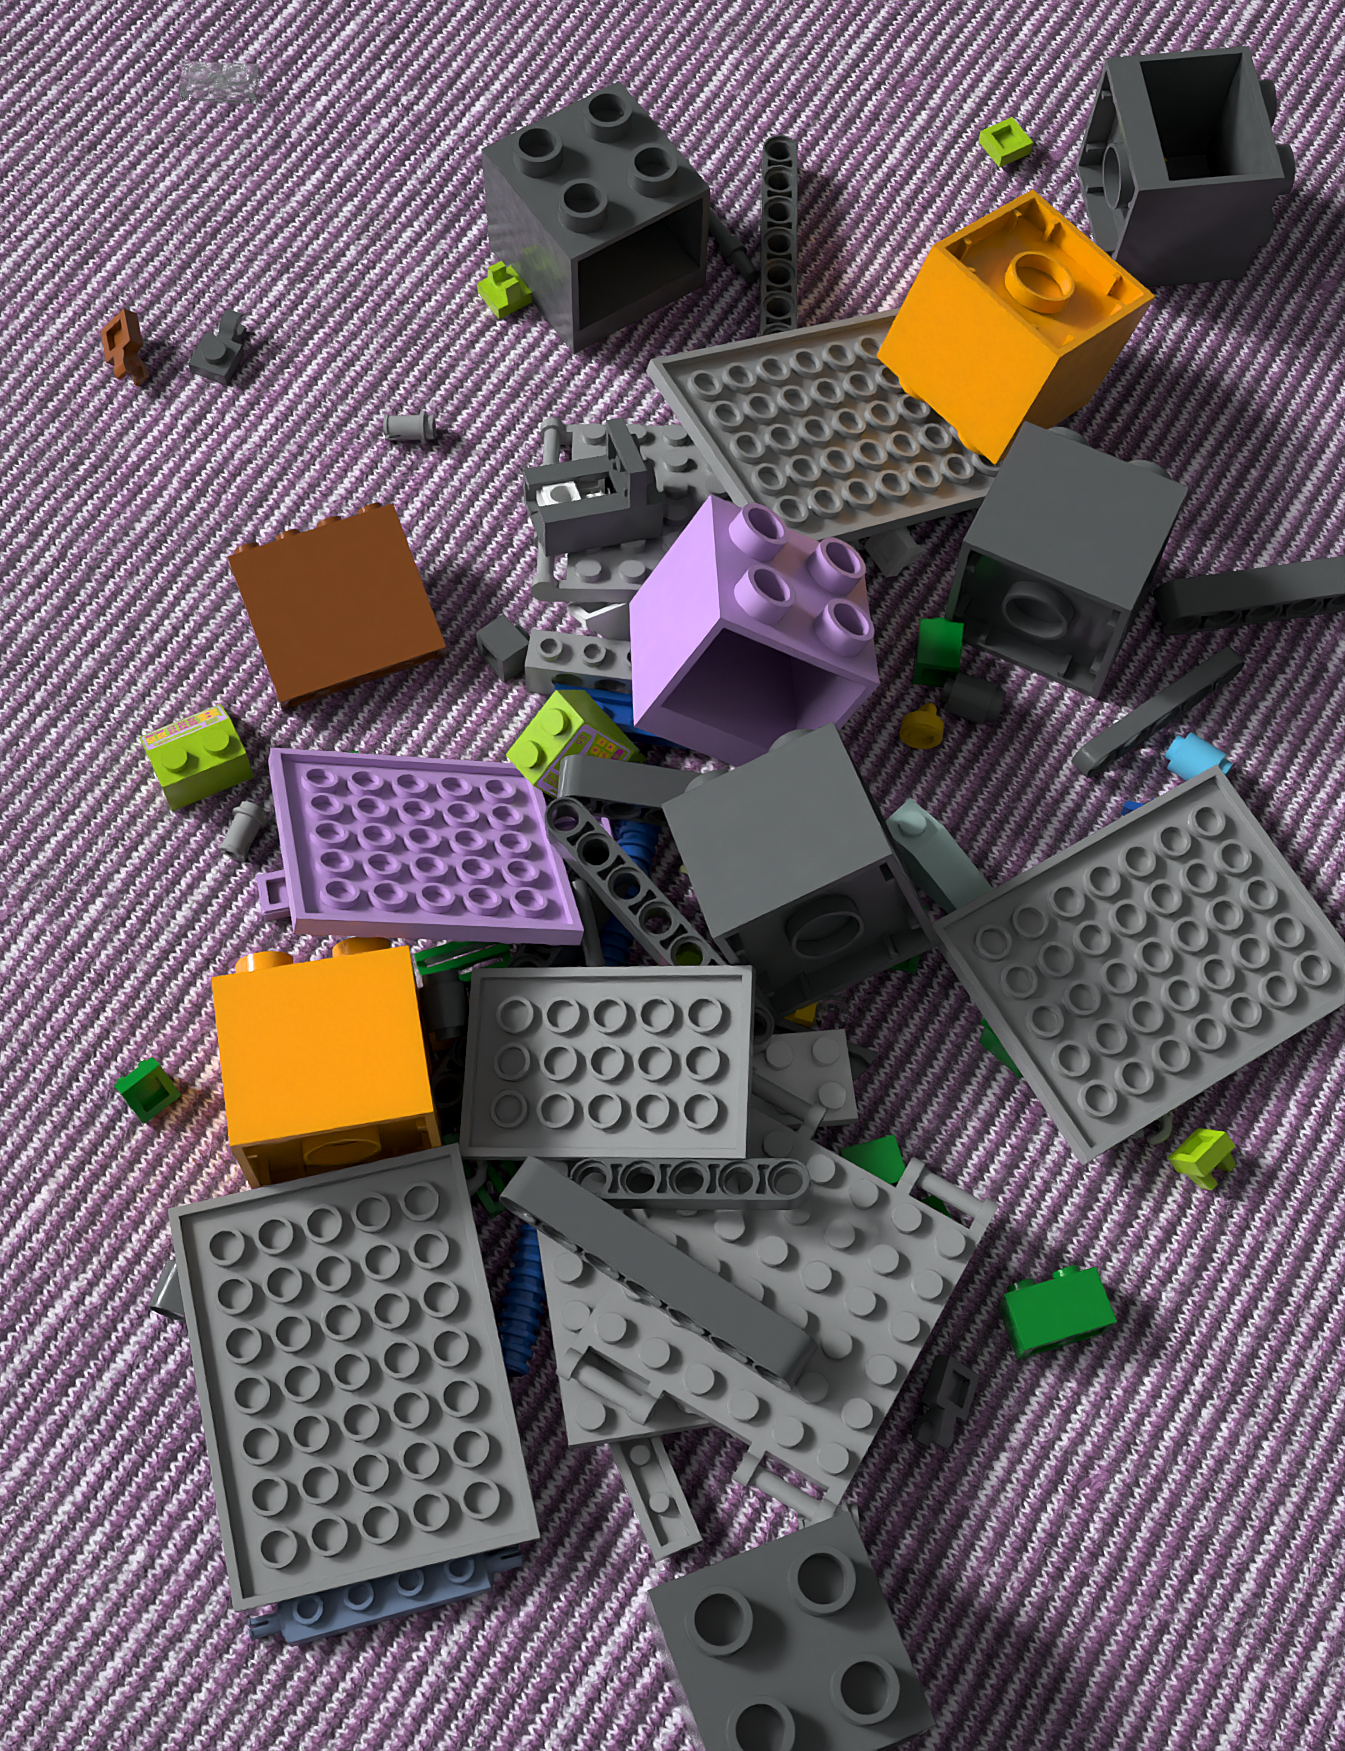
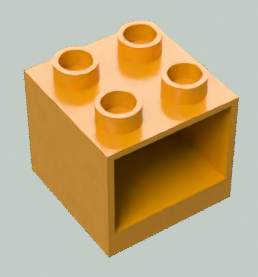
M1032 189L932 246L876 357L899 377L900 385L908 395L929 404L957 430L958 437L966 448L976 454L986 456L996 465L1006 458L1024 421L1044 429H1049L1090 402L1156 296Z
M356 936L336 944L332 949V958L295 964L293 956L288 953L263 951L247 955L238 960L235 965L236 973L211 977L229 1145L251 1189L444 1146L439 1112L436 1110L430 1085V1078L433 1075L409 945L391 948L389 940L384 937L360 938Z

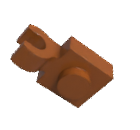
M123 308L100 331L107 364L114 366V374L118 380H122L130 373L133 377L134 385L139 387L149 377L146 364L137 355V352L143 346L142 334L137 313Z

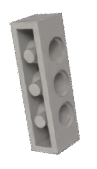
M531 629L525 662L526 690L532 693L552 695L555 684L558 683L633 695L631 641Z

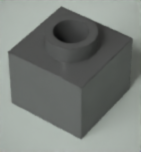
M502 614L476 632L478 654L504 683L525 669L530 636L520 624L514 626Z

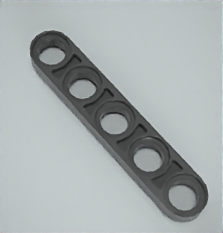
M1230 646L1225 647L1088 741L1074 755L1072 763L1086 778L1095 776L1230 682L1242 670L1245 661Z
M588 1158L577 1163L569 1179L581 1186L582 1180L591 1173L605 1175V1186L597 1193L592 1194L615 1209L793 1210L805 1205L811 1198L813 1191L811 1177L806 1166L800 1161L790 1158ZM648 1173L655 1177L653 1187L646 1193L636 1194L629 1190V1183L637 1174ZM695 1173L704 1178L703 1186L693 1194H683L677 1189L679 1180L686 1174ZM743 1173L752 1177V1187L744 1194L736 1195L727 1191L726 1185L732 1176ZM785 1174H796L803 1180L799 1191L791 1195L779 1193L775 1189L776 1182Z

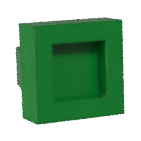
M153 1057L138 1063L139 1067L126 1077L121 1076L117 1080V1084L114 1085L115 1089L143 1125L181 1096L161 1065Z

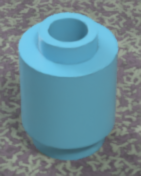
M1192 732L1186 738L1178 735L1164 756L1170 760L1167 769L1186 781L1216 764L1227 777L1234 763L1226 759V753Z

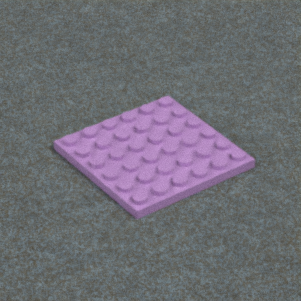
M270 747L268 765L294 934L357 936L360 938H405L408 940L433 939L453 940L456 942L483 941L504 944L532 943L551 946L581 944L584 929L562 856L546 837L544 815L547 806L543 792L532 786L513 763Z

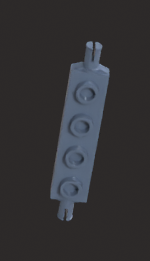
M516 1545L492 1553L485 1552L280 1602L277 1604L276 1612L247 1618L250 1638L253 1641L257 1638L282 1632L289 1645L294 1647L490 1593L493 1591L494 1573L520 1566L523 1567L519 1546Z

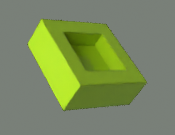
M1013 117L980 131L978 142L999 168L1031 154L1033 141Z

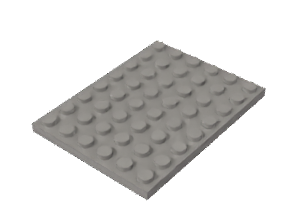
M900 308L654 358L650 360L646 370L735 505L741 508L749 503L766 506L784 521L787 528L818 542L827 537L850 542L981 507L1004 462L1002 460L994 465L986 456L976 454L966 448L960 441L957 430L929 404L908 395L901 387L899 377L876 357Z
M1217 764L932 923L941 942L937 946L1082 1165L1087 1164L1345 1005L1344 940Z
M458 1143L168 1209L234 1612L239 1613L541 1539Z

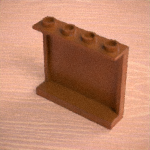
M380 502L372 503L360 508L357 511V515L342 519L341 516H331L319 521L317 528L305 532H300V529H291L277 535L274 542L259 546L258 542L247 543L234 550L235 554L227 556L231 573L234 575L275 688L281 711L445 657L446 645L393 503L382 506Z

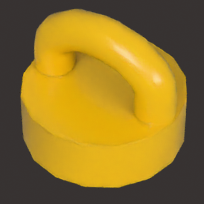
M925 703L917 711L903 716L899 734L905 744L917 749H930L941 743L944 722L936 715L937 708L934 703Z

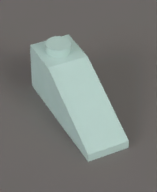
M909 798L886 820L913 883L948 914L993 890L945 827L913 799Z

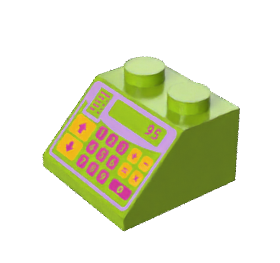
M555 690L506 753V756L532 786L557 799L560 761L562 758L569 755H587L632 762L640 750L585 690Z
M221 704L139 737L172 811L254 778L247 753L230 717Z

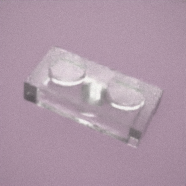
M183 61L178 89L181 101L257 104L261 79L259 64Z

